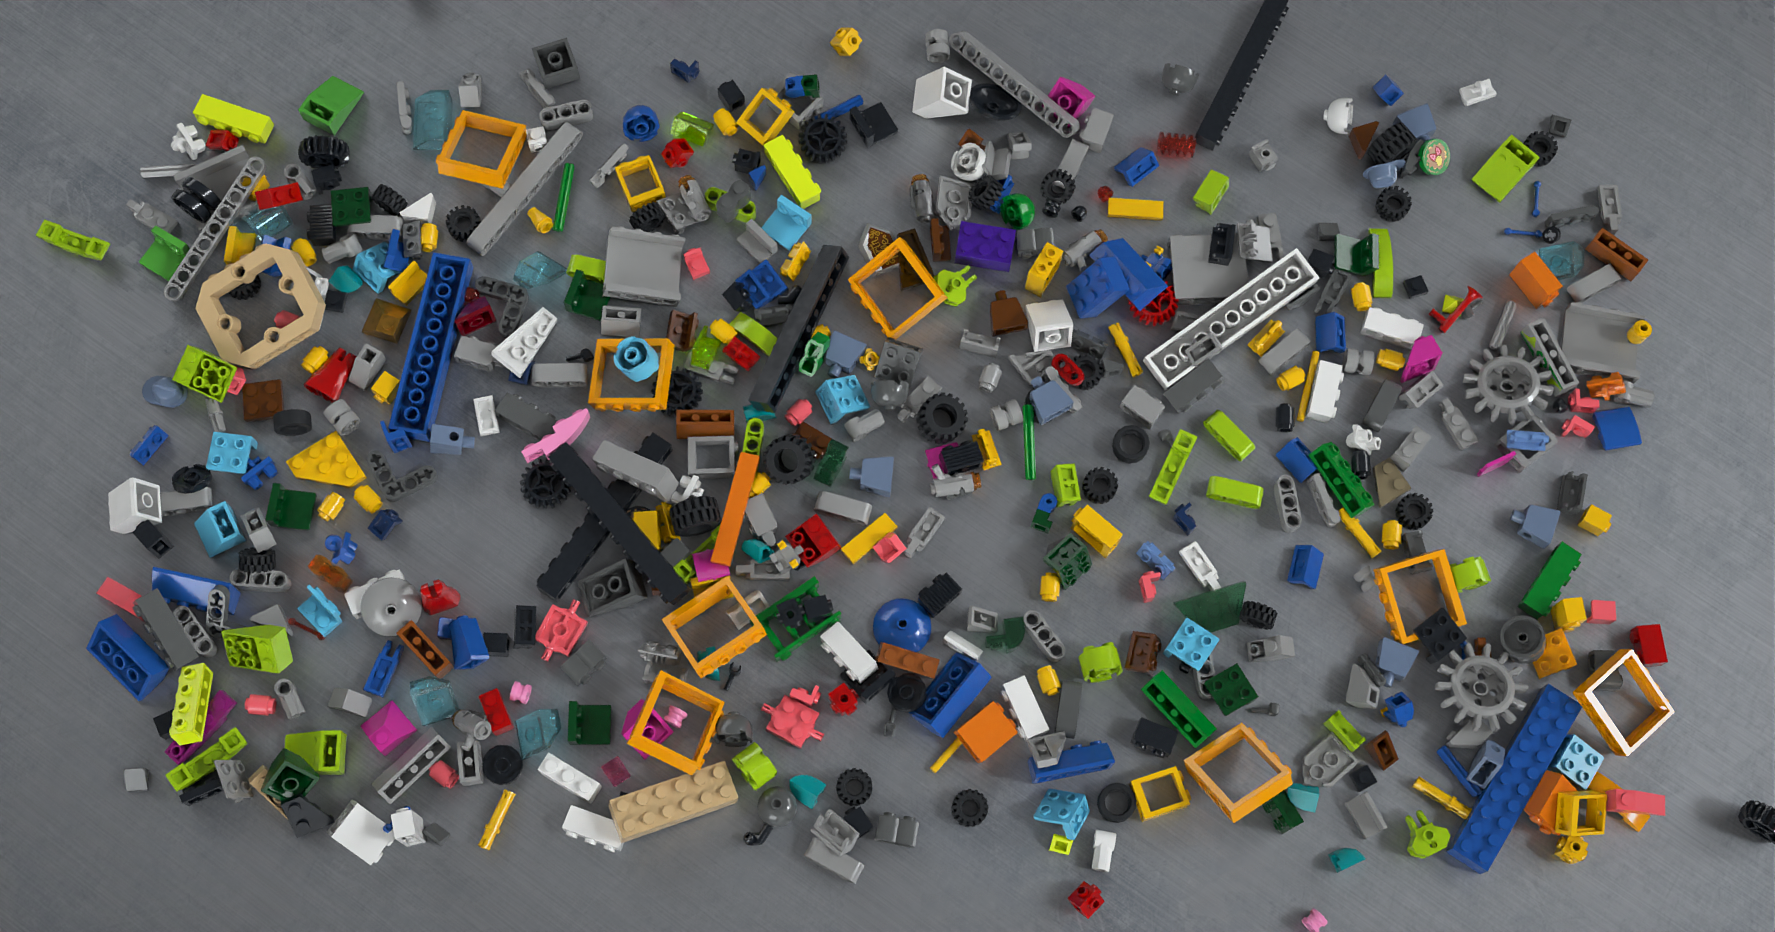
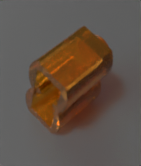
M316 555L308 565L309 569L318 579L328 582L338 592L345 593L353 582L344 569L333 565L322 555Z

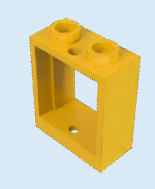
M761 88L736 122L763 146L777 137L795 112L790 108L792 105L785 99L781 100L777 97L778 93L772 88ZM765 97L782 110L766 134L749 120Z
M650 155L639 156L631 162H623L615 167L617 178L631 212L637 211L638 208L641 209L647 203H656V201L666 198L665 191ZM648 168L656 189L631 197L623 177Z
M1048 242L1045 244L1029 270L1025 285L1026 290L1040 298L1042 297L1059 269L1063 250Z
M1088 504L1084 508L1080 507L1071 520L1073 522L1071 530L1104 558H1107L1117 547L1123 534Z
M1176 766L1132 780L1128 784L1135 793L1136 807L1142 822L1190 805V793L1188 789H1184L1182 783L1184 782L1183 774L1180 770H1177ZM1171 774L1181 802L1151 812L1141 784Z
M1592 790L1558 792L1555 832L1568 836L1604 834L1607 794ZM1579 799H1587L1585 825L1577 826Z

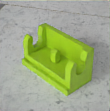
M1211 169L1193 197V200L1197 202L1195 206L1212 215L1229 187V177Z
M1075 463L1056 465L1050 471L1054 495L1057 498L1056 508L1063 507L1065 504L1073 506L1078 501H1081Z
M1338 710L1323 724L1352 753L1367 739L1362 737L1341 714L1342 712Z

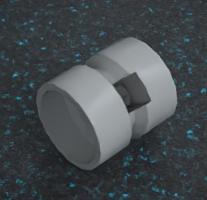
M934 29L925 34L927 60L932 63H942L949 60L948 32L942 29Z
M1346 348L1343 355L1342 371L1349 373L1357 371L1358 374L1370 375L1374 364V352L1366 350L1359 352L1358 349Z
M344 399L333 402L324 411L325 417L331 424H334V428L341 436L354 431L361 422L354 411H351V408Z
M1016 399L1005 402L1004 406L999 404L989 409L992 422L997 431L1008 428L1009 424L1014 426L1023 422L1022 411Z

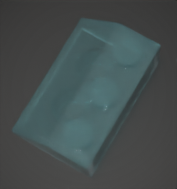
M430 90L415 99L413 150H442L443 143L447 142L452 126L453 101L449 90Z

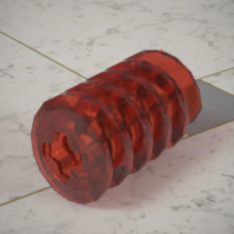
M1162 131L1159 133L1157 152L1160 149L1162 155H1164L1165 151L1168 150L1169 156L1172 155L1173 151H1175L1176 156L1183 152V157H1186L1187 153L1190 152V156L1193 158L1196 137L1193 139L1192 134H1189L1186 139L1185 134H1182L1179 138L1178 133H1175L1173 137L1170 132L1166 136H1164Z

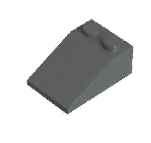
M623 559L578 581L587 617L631 606L648 598L642 574L634 566L637 564L635 561Z

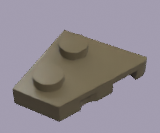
M1390 457L1372 468L1373 476L1376 480L1375 488L1376 492H1378L1379 508L1412 489Z

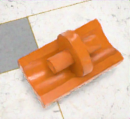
M1619 372L1611 373L1607 378H1602L1599 375L1592 376L1591 380L1586 382L1591 398L1604 397L1605 401L1610 400V395L1626 393L1625 384Z

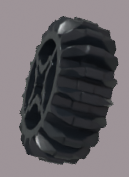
M818 114L817 119L811 116V122L806 120V126H801L800 130L802 132L798 134V137L802 139L798 140V143L802 145L801 151H806V157L812 155L811 161H814L816 157L818 158V163H821V159H824L827 164L828 158L835 161V155L840 157V151H845L843 145H847V140L845 139L847 138V133L844 132V126L839 127L841 125L840 120L836 123L834 122V116L830 120L828 119V114H825L824 118H821V114ZM822 126L820 131L810 133L814 128ZM827 127L831 128L836 133L837 137H834V135L829 134L827 131ZM823 132H825V140L821 146L820 139L823 136ZM808 140H812V142L816 143L819 149H814L810 145ZM836 144L831 150L824 151L826 146Z
M315 135V137L309 136L304 138L300 142L298 155L301 162L311 168L319 169L333 165L334 168L338 169L348 164L350 150L348 144L342 139Z
M678 366L675 368L676 371L671 370V386L669 387L668 401L675 400L678 404L667 401L666 410H661L662 413L667 411L668 416H671L675 412L676 416V410H693L692 406L698 408L697 402L702 401L700 395L703 394V389H701L702 383L698 382L699 377L697 375L693 376L692 370L687 373V368L684 367L680 371ZM677 380H683L687 383H679ZM657 382L652 384L654 387L651 390V393L654 395L652 398H655ZM675 386L677 390L680 392V398L678 397V394H676L675 392ZM689 392H692L690 398L683 402V398L686 395H688Z
M547 458L544 463L541 459H538L539 464L536 465L532 462V468L526 467L527 473H522L521 476L524 480L520 481V485L523 486L520 490L522 493H525L523 497L525 500L529 499L530 505L535 503V507L539 508L542 504L545 510L550 505L554 509V503L557 502L561 506L560 499L567 500L568 498L565 494H571V490L562 480L559 490L555 492L554 487L559 483L558 480L564 477L560 471L557 473L550 466V460ZM543 471H553L556 473L544 474ZM537 475L539 480L536 484H534V487L531 488L532 481ZM542 478H543L545 481H547V483H549V486H550L551 489H549L548 486H546L545 484H543L544 482H543ZM542 493H548L550 496L543 497L539 495Z
M1747 801L1740 809L1738 815L1740 823L1762 840L1764 839L1768 843L1772 842L1775 844V808L1759 801Z

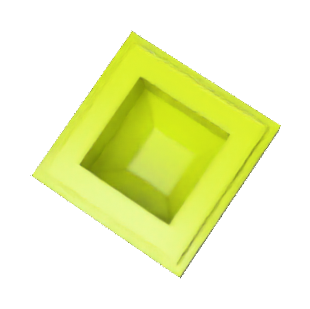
M1445 294L1442 312L1452 314L1464 299Z
M1053 834L1049 850L1069 855L1073 840L1067 839L1063 835Z

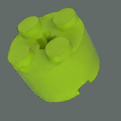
M1481 556L1466 558L1461 564H1450L1458 593H1462L1464 588L1465 590H1473L1491 582L1484 559Z
M1113 642L1104 643L1100 647L1087 646L1083 648V653L1078 657L1084 681L1086 682L1088 679H1090V683L1107 681L1112 679V674L1116 673L1118 676L1123 672L1118 651Z
M756 742L750 744L731 759L738 769L740 768L742 771L740 773L741 776L750 784L754 791L777 775L774 765L763 754V750Z

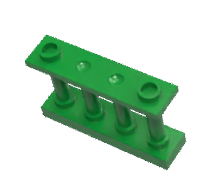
M815 576L756 615L767 633L766 636L778 651L774 655L776 662L787 660L792 655L791 652L829 626L832 627L836 622L840 623V611L835 614L831 612V616L819 625H816L815 622L808 624L806 615H803L810 631L800 636L795 628L785 627L794 640L787 647L783 646L769 626L771 619L774 617L777 619L776 613H779L776 607L777 604L796 597L798 604L802 602L801 599L807 595L808 597L811 596V598L820 596L817 593L819 582Z

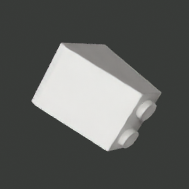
M946 67L916 79L912 112L926 119L967 114L972 80Z
M1063 299L1026 305L1025 316L1028 320V329L1034 352L1071 347L1073 322Z
M132 477L108 493L111 531L122 534L133 532L138 524L149 520L154 525L162 523L159 485Z
M353 799L327 831L333 839L370 865L373 862L377 863L383 855L382 850L385 846H390L395 840L393 828L389 833L384 832L383 827L386 823Z

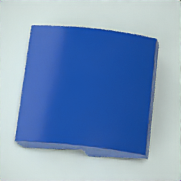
M767 259L753 270H747L735 280L745 285L743 288L750 293V298L753 301L752 304L756 309L767 305L778 298V295H782L789 290Z
M1630 407L1593 413L1592 418L1599 430L1598 438L1605 451L1641 445L1642 440L1639 428Z

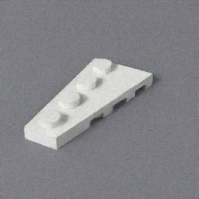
M542 307L492 350L491 355L521 378L555 326L557 318Z

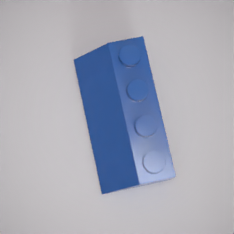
M1123 238L1103 242L1089 254L1094 262L1099 258L1116 257L1130 288L1124 295L1139 311L1168 287Z
M153 567L152 591L158 588L167 604L175 602L177 606H186L188 608L193 606L198 611L207 612L209 592L216 585H223L230 592L228 614H235L241 592L231 583ZM213 608L216 614L222 615L220 609Z
M118 614L98 622L86 647L139 702L164 680L169 670L165 661Z
M956 652L927 687V696L923 705L915 711L908 712V714L932 733L944 738L992 677L980 663Z
M1099 740L1091 742L1090 746L1086 747L1078 744L1071 746V750L1063 751L1062 749L1058 764L1038 768L1032 756L1028 759V766L1032 784L1107 770L1114 765L1115 759L1108 743H1102Z

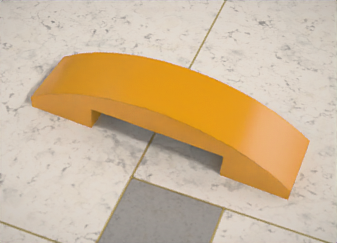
M1597 771L1586 791L1592 790L1606 794L1608 790L1622 788ZM1618 812L1623 816L1622 820L1637 832H1640L1651 817L1645 814Z

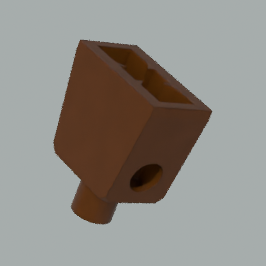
M1005 290L997 291L995 293L996 301L990 304L992 337L1027 330L1028 320L1016 297L1007 298Z

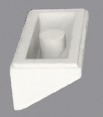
M755 590L744 598L755 616L770 607L759 590ZM739 603L726 610V614L738 630L750 623V618Z
M949 631L943 639L945 645L976 662L983 653L981 649L953 631Z

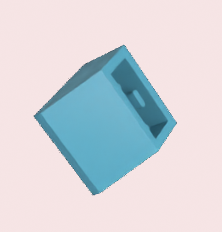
M226 501L207 509L194 523L210 558L247 541L232 507Z

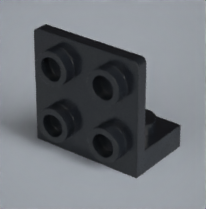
M881 102L863 111H859L856 106L850 108L849 119L867 148L898 133V128Z
M1440 608L1413 629L1415 635L1430 653L1426 657L1429 664L1440 661L1467 639L1444 608Z
M870 650L866 651L874 660L876 659V656ZM877 661L878 670L861 684L856 679L853 681L847 675V669L840 674V677L850 688L855 690L865 704L889 685L896 676V673L891 668L888 670L882 663Z
M217 769L194 784L182 789L183 794L179 795L181 802L191 806L223 792L224 789Z

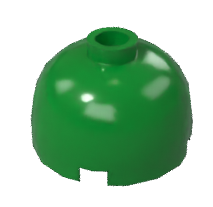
M1014 193L1002 198L1004 201L1000 206L1001 216L1005 224L1009 222L1012 228L1009 229L1022 230L1032 223L1035 217V205L1029 197L1024 194Z

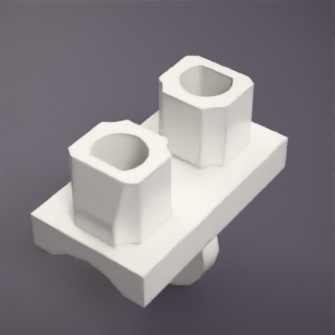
M1490 79L1479 80L1475 84L1459 89L1464 106L1497 95Z
M183 123L177 124L179 130L172 137L174 140L171 143L172 149L174 151L180 150L181 153L186 151L191 160L197 159V154L205 151L206 145L202 139L193 141L192 138L197 137V130L194 125L184 127Z
M1359 425L1352 426L1353 433L1347 436V446L1352 449L1357 448L1358 450L1367 451L1368 455H1371L1372 450L1380 449L1381 439L1379 437H1373L1369 429H1363Z
M683 475L679 485L686 490L684 494L675 491L671 501L676 505L683 500L702 496L704 489L699 488L702 484L699 481V477L693 475V477Z

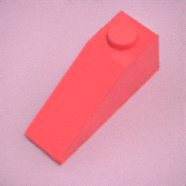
M107 577L96 594L144 622L142 617H138L132 608L134 606L133 602L142 596Z
M1624 789L1606 791V811L1665 816V795Z

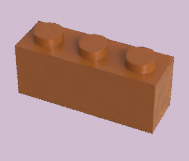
M1604 228L1600 229L1585 248L1586 251L1606 265L1611 264L1616 272L1629 281H1632L1648 262L1646 257Z
M676 410L677 439L734 436V410Z
M412 620L396 633L439 681L454 668L452 663Z
M880 642L875 661L935 678L940 659Z

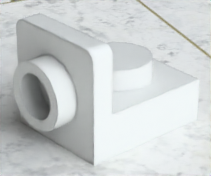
M544 126L526 130L530 152H540L547 144Z

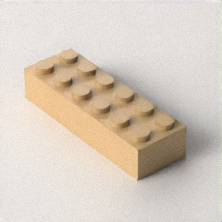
M722 761L696 770L693 775L687 773L609 800L608 807L620 841L624 843L735 804L739 798L726 762Z

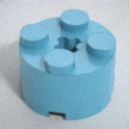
M631 336L622 340L616 347L617 352L613 357L614 363L629 379L639 382L650 377L658 370V355L644 339Z

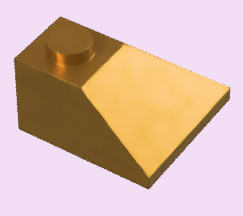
M376 298L362 333L398 344L412 310Z

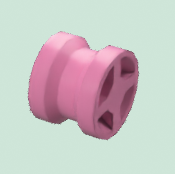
M515 681L511 689L510 700H519L522 704H527L532 686L529 684L521 685L520 682Z
M670 705L669 713L664 716L663 720L669 725L680 729L682 720L688 714Z
M1314 908L1310 911L1308 917L1302 919V923L1310 932H1319L1321 927H1325L1328 924L1325 917Z

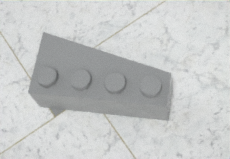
M603 440L592 458L597 465L596 468L601 472H609L615 478L624 480L667 503L679 485V482L668 467L606 440Z

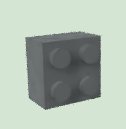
M567 38L532 48L545 89L580 79L578 67Z

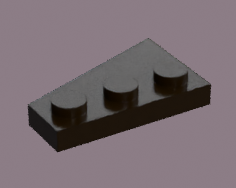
M916 229L898 233L897 238L901 237L907 242L934 278L935 275ZM899 251L900 290L903 291L925 284L903 253Z

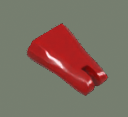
M339 347L304 383V387L311 393L319 397L322 396L323 399L330 403L337 401L352 371L357 356L350 352L346 355V350Z
M439 579L434 580V585L429 586L428 583L421 585L422 609L429 615L457 607L461 600L460 594L456 589L447 586Z

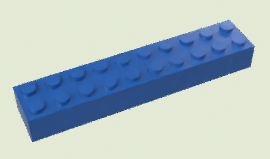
M433 252L388 427L390 432L403 428L410 439L430 442L432 424H435L458 332L455 319L464 308L474 268L469 258Z
M1550 684L1540 689L1505 749L1503 766L1485 789L1482 788V793L1478 795L1472 805L1471 813L1466 820L1464 819L1447 848V853L1479 874L1488 872L1582 709L1579 702Z

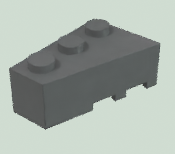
M1207 359L1163 394L1178 413H1185L1192 408V404L1204 399L1211 391L1217 389L1226 381L1210 359Z

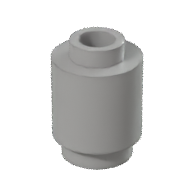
M993 363L984 365L978 381L979 389L989 393L996 389L1002 374L998 365Z

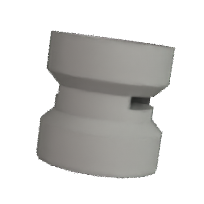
M1370 566L1363 568L1353 575L1354 579L1361 584L1363 592L1376 585L1374 582L1376 578L1373 576Z

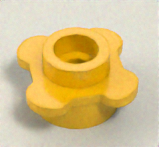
M871 348L865 350V354L859 358V362L864 364L868 371H872L874 366L878 364L880 357Z

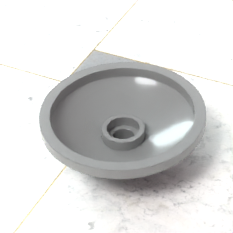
M394 577L374 582L365 591L361 601V614L364 622L371 630L384 636H398L396 633L411 620L416 624L422 610L421 598L415 587L403 579ZM389 607H394L395 611L393 613H390L387 609Z

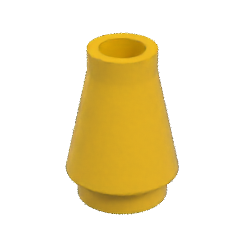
M536 207L529 209L527 215L532 220L537 231L543 234L549 232L553 227L552 219Z

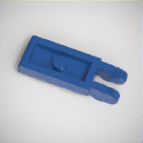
M390 640L386 642L382 652L379 653L363 688L364 691L382 698L404 651V646L399 644L393 657L387 656L393 645V641Z

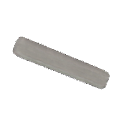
M195 164L146 166L140 168V175L143 178L173 176L195 166Z
M1509 300L1504 307L1489 344V348L1494 351H1498L1517 306L1515 302Z

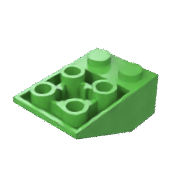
M332 76L307 96L298 111L303 120L335 136L364 94V91Z

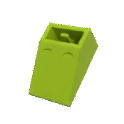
M1511 134L1471 180L1500 203L1533 168L1540 157Z
M187 345L172 380L222 403L237 367L199 347Z
M262 625L221 631L230 666L279 674L293 662L285 627Z
M342 730L313 731L285 735V749L301 756L318 775H344L347 734Z

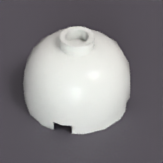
M1338 98L1330 103L1328 110L1325 109L1324 120L1327 121L1328 127L1335 133H1350L1347 127L1348 124L1352 125L1353 105L1349 104L1353 101L1352 98Z
M966 143L961 146L963 148L960 151L954 153L951 160V169L960 179L973 181L979 179L985 173L982 165L985 162L986 154L978 145Z

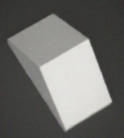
M429 193L399 212L403 221L409 223L420 220V225L424 223L432 224L436 206L433 194Z

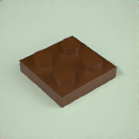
M281 379L246 383L243 385L245 422L273 419L274 414L284 410Z

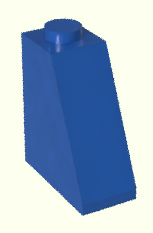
M467 615L458 616L456 620L450 623L454 670L474 669L489 660V654L477 619L469 618Z

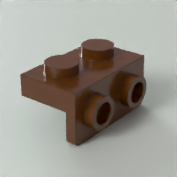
M676 310L670 312L666 338L675 345L674 350L686 353L695 346L696 337L694 335L699 325L698 313L693 312L690 315Z

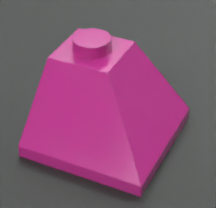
M1064 77L1058 79L1048 94L1050 99L1075 119H1078L1087 110L1096 97L1083 85ZM1054 113V117L1058 119L1057 114Z
M1432 335L1427 337L1421 336L1414 341L1400 378L1401 384L1435 370L1442 356V351Z
M640 699L627 712L621 732L627 741L645 702L643 699ZM653 708L642 736L661 745L674 731ZM633 747L644 760H646L650 756L649 754Z
M393 700L360 726L384 756H387L417 731Z

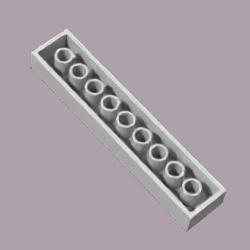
M1296 248L1148 354L1143 362L1166 391L1199 366H1193L1185 352L1187 348L1209 333L1214 332L1221 346L1225 349L1315 284L1319 276Z

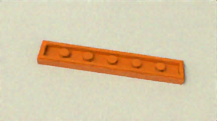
M745 452L740 453L711 557V563L731 566L760 460L758 455Z

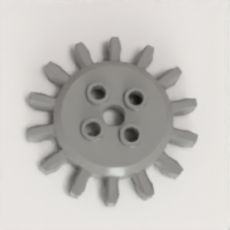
M1502 345L1500 357L1494 358L1488 349L1483 350L1482 356L1487 362L1484 365L1471 359L1469 368L1479 374H1464L1463 383L1476 384V388L1467 389L1464 396L1465 399L1479 396L1481 401L1475 405L1474 411L1476 413L1482 411L1487 406L1493 410L1490 417L1491 422H1495L1501 412L1507 413L1510 425H1514L1517 417L1516 413L1521 411L1529 421L1533 420L1534 412L1530 408L1532 404L1545 411L1548 402L1537 395L1552 396L1554 387L1540 385L1541 381L1549 380L1552 375L1551 370L1537 373L1535 370L1541 363L1542 358L1540 356L1528 363L1523 360L1525 348L1521 347L1517 357L1508 356L1507 346ZM1509 384L1513 389L1505 390L1502 386Z
M1471 643L1466 644L1464 647L1466 659L1464 660L1452 650L1447 657L1456 666L1455 669L1441 664L1437 669V672L1449 677V682H1437L1435 690L1449 691L1451 696L1446 698L1440 706L1447 708L1455 704L1460 709L1454 718L1456 723L1463 720L1465 715L1473 717L1472 731L1475 732L1481 727L1482 719H1488L1492 732H1496L1500 728L1497 719L1499 715L1511 725L1516 720V717L1508 710V707L1512 706L1522 711L1527 703L1514 698L1515 693H1525L1529 689L1528 685L1514 684L1513 677L1518 676L1523 669L1520 666L1510 671L1507 670L1503 665L1509 656L1507 652L1501 654L1498 660L1490 658L1491 644H1486L1483 647L1482 656H1475ZM1478 675L1482 676L1483 680H1479ZM1462 685H1466L1468 690H1465ZM1475 685L1483 686L1485 693H1478ZM1490 691L1494 692L1495 696H1491ZM1474 701H1478L1480 703V706L1475 704Z

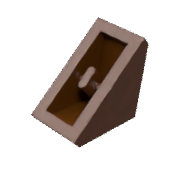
M1374 121L1352 128L1348 137L1358 159L1362 160L1380 122Z
M1386 730L1363 746L1383 771L1399 760L1389 733Z

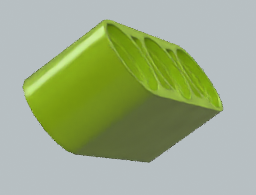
M710 187L706 190L705 199L711 210L717 212V201L722 195L728 193L727 191L716 187ZM711 197H717L716 200H710ZM749 201L744 208L739 209L734 219L745 223L751 219L754 221L756 218L755 204ZM745 210H751V211H752L751 213H748V214H747V213H744Z
M573 254L571 255L566 274L574 277L576 269L584 271L586 279L604 284L606 261Z
M1217 409L1203 421L1207 431L1236 460L1241 462L1255 450L1253 442L1221 410Z
M752 418L747 422L742 452L761 457L764 424L760 419ZM754 426L760 427V430L757 432H753L750 429ZM751 444L758 446L755 450L748 449V446Z
M1210 476L1206 497L1247 508L1259 509L1264 489L1245 482L1219 476Z

